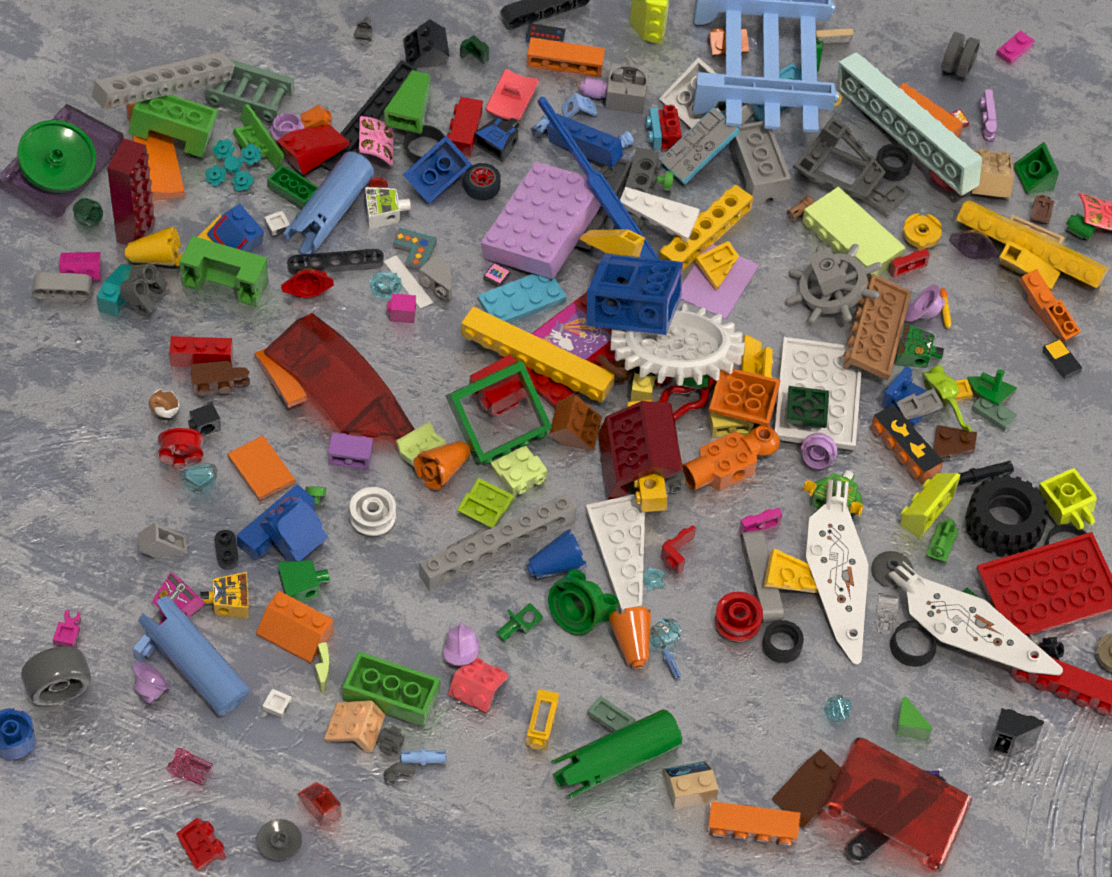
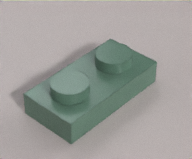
M981 396L972 405L971 409L1004 432L1017 417L1016 413L1004 405H997Z
M602 696L587 711L588 716L612 732L635 722L633 717Z

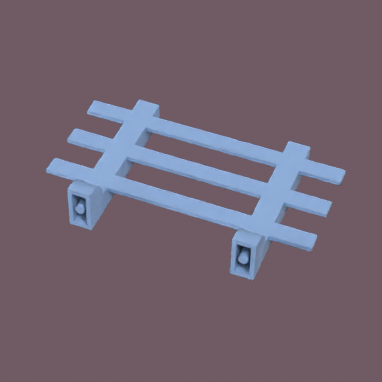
M696 0L694 10V24L696 25L712 22L717 17L718 12L726 13V74L697 72L693 113H707L713 107H716L718 101L726 102V126L741 127L742 103L764 105V129L780 130V106L802 108L803 132L818 133V109L833 110L834 102H838V91H835V83L817 82L815 20L830 21L831 14L835 12V2H832V0ZM741 14L763 16L764 77L741 76ZM778 17L800 19L801 80L779 79Z

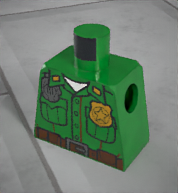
M904 324L895 365L927 368L930 357L942 360L944 348L933 346L934 334Z

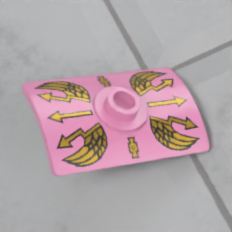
M361 116L359 152L375 155L386 161L390 166L393 165V130L377 119Z

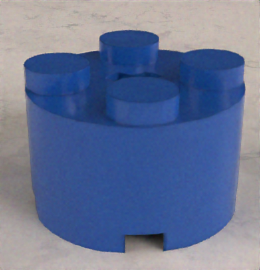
M14 708L1 710L0 757L5 761H12L26 756L35 748L36 737L31 717L26 712L17 711Z

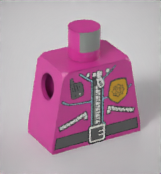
M171 572L153 598V603L160 610L152 619L159 625L167 619L156 602L164 596L171 599L188 618L199 610L205 602L182 579Z

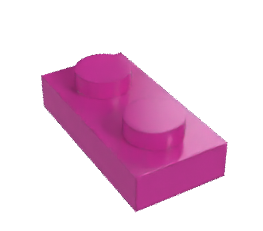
M1020 30L997 49L996 55L1011 65L1034 45L1035 40Z
M780 508L767 509L761 514L745 517L740 523V534L741 532L756 530L764 531L779 526L782 519Z

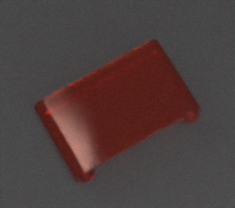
M855 738L849 747L822 809L827 811V814L833 818L844 817L846 814L923 855V862L926 864V868L931 871L940 872L944 869L973 799L967 793L864 738Z

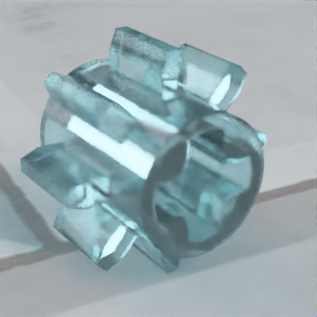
M843 695L829 698L827 706L824 707L826 716L833 718L834 721L847 719L850 710H853L850 700L844 699Z

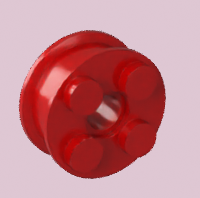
M172 428L163 431L158 436V444L161 446L157 452L158 459L165 464L172 465L176 469H183L186 465L200 462L204 456L203 450L200 448L204 442L202 434L188 428Z
M745 592L728 593L717 604L714 619L716 629L723 637L733 642L750 640L760 630L763 609L760 602L751 594Z

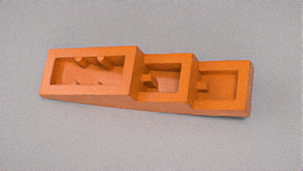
M273 346L254 353L269 383L275 387L278 395L282 396L288 408L307 401V395L300 383Z

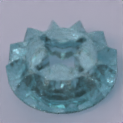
M380 270L379 274H374L372 280H370V288L375 295L382 298H390L392 293L398 294L401 291L402 281L397 273H391L389 270L382 272ZM383 280L389 283V288L383 284Z

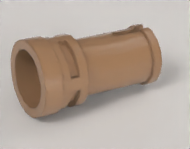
M806 196L799 204L786 211L787 216L795 212L789 219L794 221L803 215L804 209L815 203L814 199L811 196Z

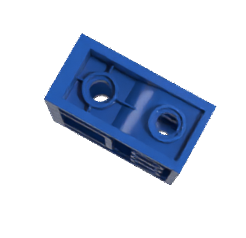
M604 253L587 290V326L666 335L682 297L683 262ZM617 278H625L627 284L618 283ZM614 299L618 305L610 306L607 300Z

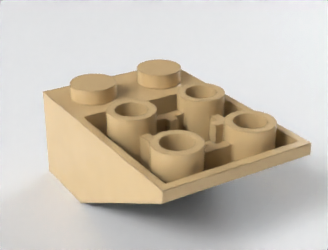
M987 149L973 150L981 156L982 165L979 186L972 189V193L1010 198L1014 180L1012 155L1004 151L996 153L990 152Z

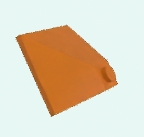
M733 369L731 374L720 370L719 380H717L709 412L769 426L781 380Z

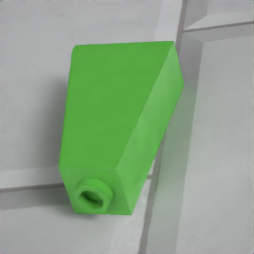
M411 71L384 110L385 126L421 134L431 91L430 74Z

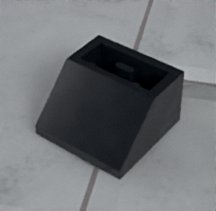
M431 19L403 38L406 62L417 68L436 67L450 57L446 29Z
M1002 708L988 751L1011 757L1035 746L1044 721L1035 716H1026L1017 713L1015 710Z

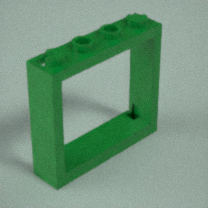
M523 361L515 362L445 395L465 442L470 447V453L475 463L482 462L483 465L494 461V456L509 454L512 452V447L517 445L519 448L530 443L529 439L536 437V439L542 438L548 434V430L552 429ZM517 373L540 423V427L483 453L460 399Z

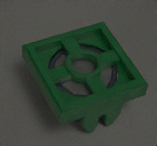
M788 386L784 419H786L785 423L793 424L804 430L814 427L826 428L829 391Z

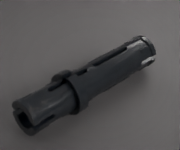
M1008 460L982 468H970L969 471L958 473L960 478L957 487L970 483L974 485L993 476L1011 474L1014 472L1013 464Z

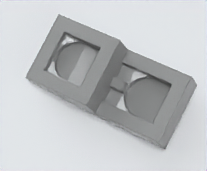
M934 388L918 396L914 393L896 402L907 420L921 417L943 408V404Z

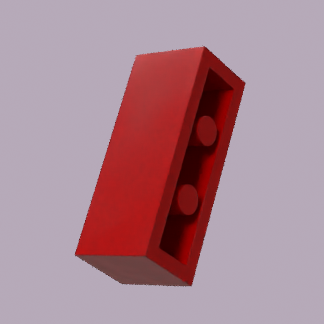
M460 97L459 104L454 106L453 115H455V118H451L449 127L451 133H447L446 136L466 156H471L474 133L479 128L483 113L482 100Z
M171 336L169 350L171 367H191V364L220 361L232 363V338Z

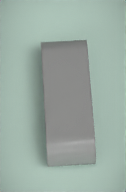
M37 273L34 275L32 295L38 299L85 301L91 295L92 278L86 274Z

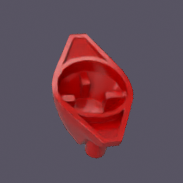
M306 268L299 270L290 279L285 281L281 285L282 292L311 298L333 287L334 282L331 277L327 276L325 271L321 272L318 269Z

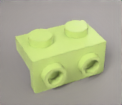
M428 422L398 439L396 444L401 458L414 467V458L417 457V454L446 445V441L434 432L432 424Z

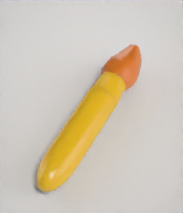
M940 288L939 295L945 301V305L941 309L944 325L948 329L951 327V316L947 299L948 293L944 288Z

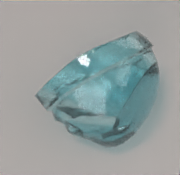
M200 463L185 467L179 472L184 485L191 492L200 494L213 486L217 479L218 469L215 464Z

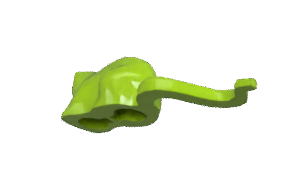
M940 364L933 367L929 372L922 373L923 383L928 390L934 388L943 406L950 405L961 428L971 432L972 428L964 422L955 400L959 393L957 382L945 374Z

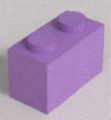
M332 433L328 449V465L369 470L373 454V439L366 436L358 437L345 433Z

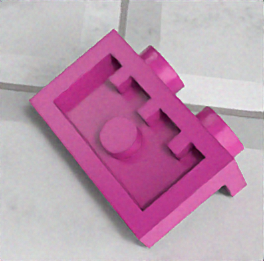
M70 252L60 254V273L86 274L92 278V281L101 279V252Z

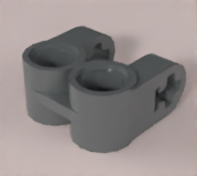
M153 264L135 265L130 269V279L123 281L121 284L120 292L122 297L138 314L149 316L154 308L153 302L147 296L149 289L156 294H162L168 284Z

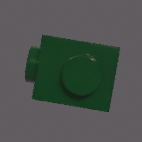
M473 35L460 44L461 58L471 53L483 64L489 60L488 45L480 41L476 36Z

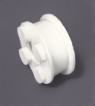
M368 487L358 491L350 501V522L354 529L367 536H379L388 532L396 520V503L393 496L388 491L378 487Z

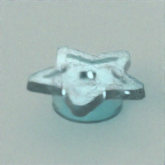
M648 567L646 574L643 575V583L647 585L648 591L655 587H665L662 580L665 575L664 571Z

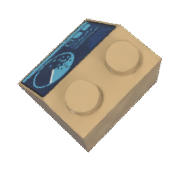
M706 761L663 769L673 809L710 803L717 800L718 785L713 769Z

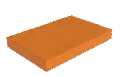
M264 435L227 453L229 460L259 502L295 484V478Z

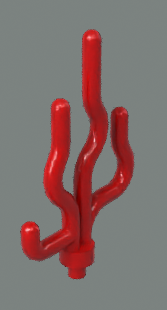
M665 377L663 383H658L657 378L655 380V385L657 387H660L664 383H666L671 377ZM710 377L709 387L701 389V398L698 401L689 402L673 413L674 420L677 421L691 410L702 408L708 402L709 389L716 385L717 381ZM679 385L670 386L662 392L658 402L667 403L672 394L691 393L696 388H687Z

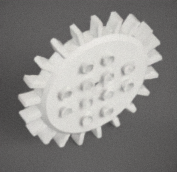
M683 304L680 311L675 312L666 335L612 329L610 349L615 350L616 361L625 360V369L627 371L639 366L641 378L652 372L658 375V383H663L665 377L676 378L678 385H682L684 378L693 377L696 383L700 385L702 384V375L708 374L717 381L719 380L720 370L729 374L733 373V364H741L745 343L742 342V332L734 333L735 324L733 322L721 325V314H717L709 319L705 317L706 308H701L696 314L688 312L687 305Z

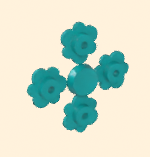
M230 139L219 140L217 145L213 147V153L216 154L218 159H226L224 162L225 168H220L218 165L208 168L205 172L207 176L206 182L217 187L220 185V182L226 180L225 175L228 171L229 173H235L232 184L236 191L249 190V185L254 183V178L250 176L248 171L244 173L239 171L242 165L241 162L248 163V165L259 162L261 160V149L255 147L254 144H248L246 148L241 150L242 155L239 159L236 156H232L235 147L232 146Z

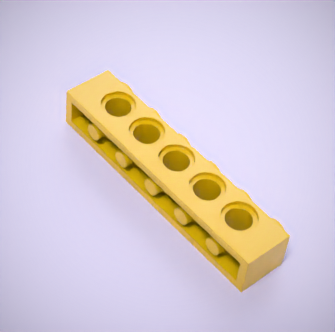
M736 184L731 189H727L718 201H713L708 210L699 214L688 243L681 240L682 237L676 235L668 246L662 247L659 252L660 259L683 262V272L695 261L697 256L706 251L752 209L753 196Z
M640 401L627 402V407ZM658 471L633 481L634 488L638 487L636 503L641 505V512L667 510L665 481Z

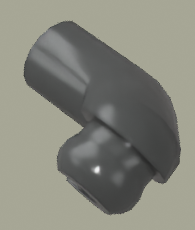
M395 763L385 770L383 775L387 784H394L397 780L396 777L400 774L414 776L416 765Z

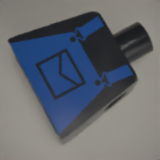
M499 117L494 118L475 131L474 145L503 163L518 142V121L515 118H511L507 122Z

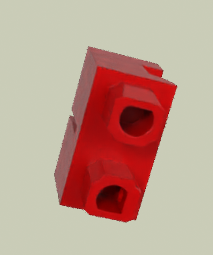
M664 105L663 109L658 110L662 133L661 152L668 151L682 138L678 110L675 109V105Z

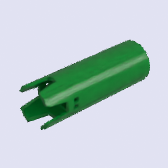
M659 710L552 760V764L569 758L571 760V763L556 771L553 777L558 787L569 786L579 782L582 784L583 787L566 795L567 799H571L680 748L683 741L681 730L676 719L669 711Z

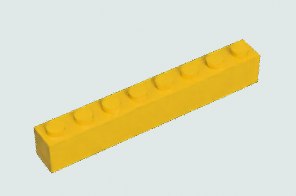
M971 200L963 203L957 216V221L1005 244L1011 241L1027 249L1050 266L1095 288L1102 284L1109 267Z
M474 306L461 322V335L467 340L475 341L484 348L491 349L503 357L511 354L516 362L523 361L526 367L533 369L536 373L543 374L557 383H562L573 391H578L592 400L602 403L614 386L615 375Z

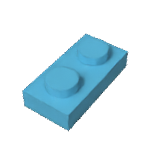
M650 108L649 116H646V127L650 128L648 140L649 143L652 142L653 150H661L662 133L658 109Z

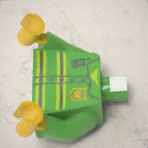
M844 471L842 476L831 473L828 478L824 477L816 482L805 481L801 491H808L811 497L814 493L812 506L818 509L826 503L829 479L833 480L832 496H834L837 480L841 481L840 497L843 495L844 482H849L847 497L849 513H855L861 517L863 510L862 496L857 491L858 484L853 482L855 475L851 471Z

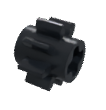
M1057 637L1043 638V642L1039 643L1038 647L1050 657L1057 660L1063 657L1064 645L1062 642H1057Z

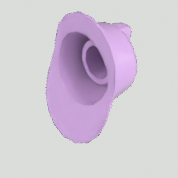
M937 285L927 287L907 308L905 322H913L919 318L930 320L938 315L945 305V301L939 295L940 288Z
M460 622L459 626L451 628L447 633L444 645V658L452 665L462 666L472 663L478 656L479 640L471 627L464 626L463 622Z
M134 662L132 665L136 674L134 689L147 703H151L154 699H159L165 690L171 688L163 675L151 665L143 662Z

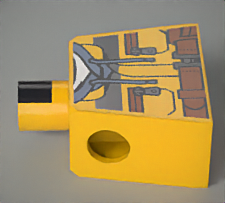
M247 572L214 578L213 591H200V598L205 604H214V614L216 616L249 618Z

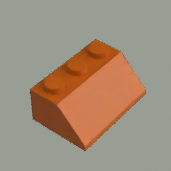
M278 590L266 607L256 635L311 664L318 655V644L327 642L334 633V622L332 618Z

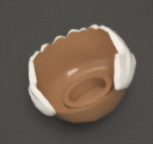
M158 389L149 399V408L158 417L172 418L180 409L179 400L172 391Z

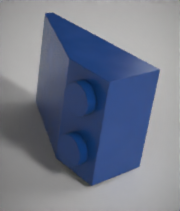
M444 136L411 166L403 176L429 204L472 164L447 136Z

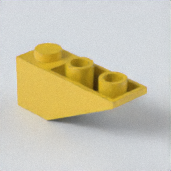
M629 229L589 230L580 237V240L607 254L640 257L645 237Z
M1011 241L1007 242L999 257L1000 265L1022 276L1037 269L1050 290H1052L1061 272L1027 249Z

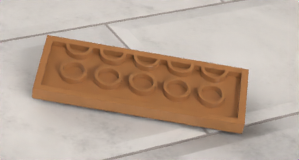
M872 274L868 280L867 289L879 292L880 296L878 299L863 296L857 303L859 307H857L853 315L855 321L849 330L852 334L846 342L848 349L845 350L842 356L844 361L842 368L847 370L849 365L853 364L888 380L891 376L911 291Z

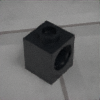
M213 403L189 411V428L198 431L203 437L221 430L220 417Z

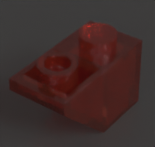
M315 782L297 793V796L323 828L341 817V803L328 787Z

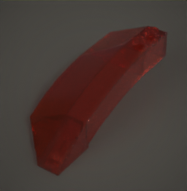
M311 313L297 319L264 350L266 356L292 375L317 400L340 429L341 433L347 435L352 432L362 433V436L378 438L379 435L391 436V439L398 440L415 430L391 390L368 361L343 336L315 314Z

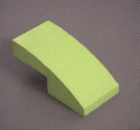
M326 642L318 644V655L321 663L315 664V674L321 693L326 692L329 682V653Z

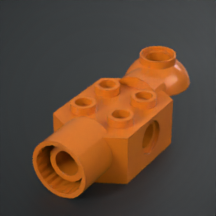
M762 425L755 427L746 436L735 431L701 446L698 458L682 464L687 486L692 491L706 485L721 491L754 476L757 455L766 456L778 450L780 438L777 432L769 426Z

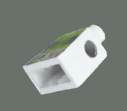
M365 187L369 229L398 223L400 221V211L411 210L410 199L398 200L396 189Z

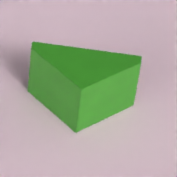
M906 696L903 697L899 708L896 735L920 740L930 739L933 728Z

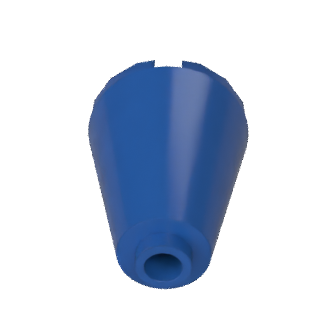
M571 529L562 533L528 559L530 564L526 565L531 577L535 575L537 579L588 567L586 560L583 561L582 559L583 553Z

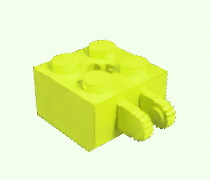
M1075 468L1039 484L1040 496L1043 495L1045 497L1046 505L1049 508V515L1057 525L1072 522L1080 530L1084 527L1081 517L1089 525L1095 522L1092 512H1094L1097 501L1096 495Z

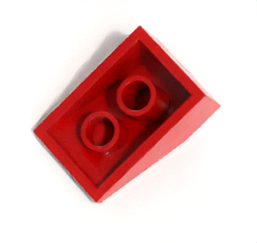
M331 125L293 130L277 140L284 158L302 175L351 145Z

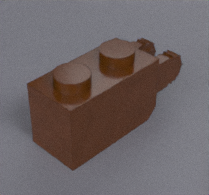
M229 361L191 364L194 396L227 394L235 392L237 387L249 385L248 369L245 367L232 368V363Z

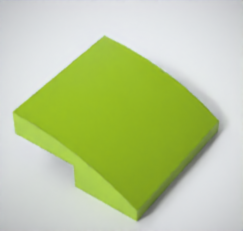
M478 477L470 493H466L457 511L489 528H493L504 517L515 496Z

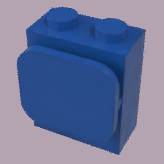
M289 496L281 501V506L277 510L274 509L265 515L266 519L260 524L288 562L301 561L326 540L328 536L322 529V522L310 505L303 502L300 497L291 498Z

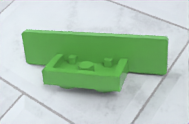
M245 104L240 116L245 126L234 128L232 134L242 148H246L248 144H254L255 147H259L261 149V158L267 157L274 168L278 169L284 159L282 150H280L249 104Z

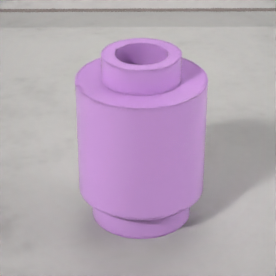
M586 77V80L581 82L580 92H583L585 97L606 98L608 83H604V80Z

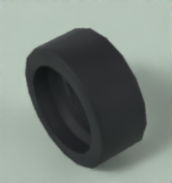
M887 144L878 150L876 161L886 171L883 178L893 181L904 179L909 175L913 157L909 149L903 145ZM886 157H897L905 165L897 168L890 167L884 163L883 159Z
M787 620L772 622L766 627L763 635L762 647L765 654L771 660L779 663H788L795 660L800 655L803 647V632L795 623ZM777 633H786L794 638L796 644L792 649L781 650L772 645L771 636Z

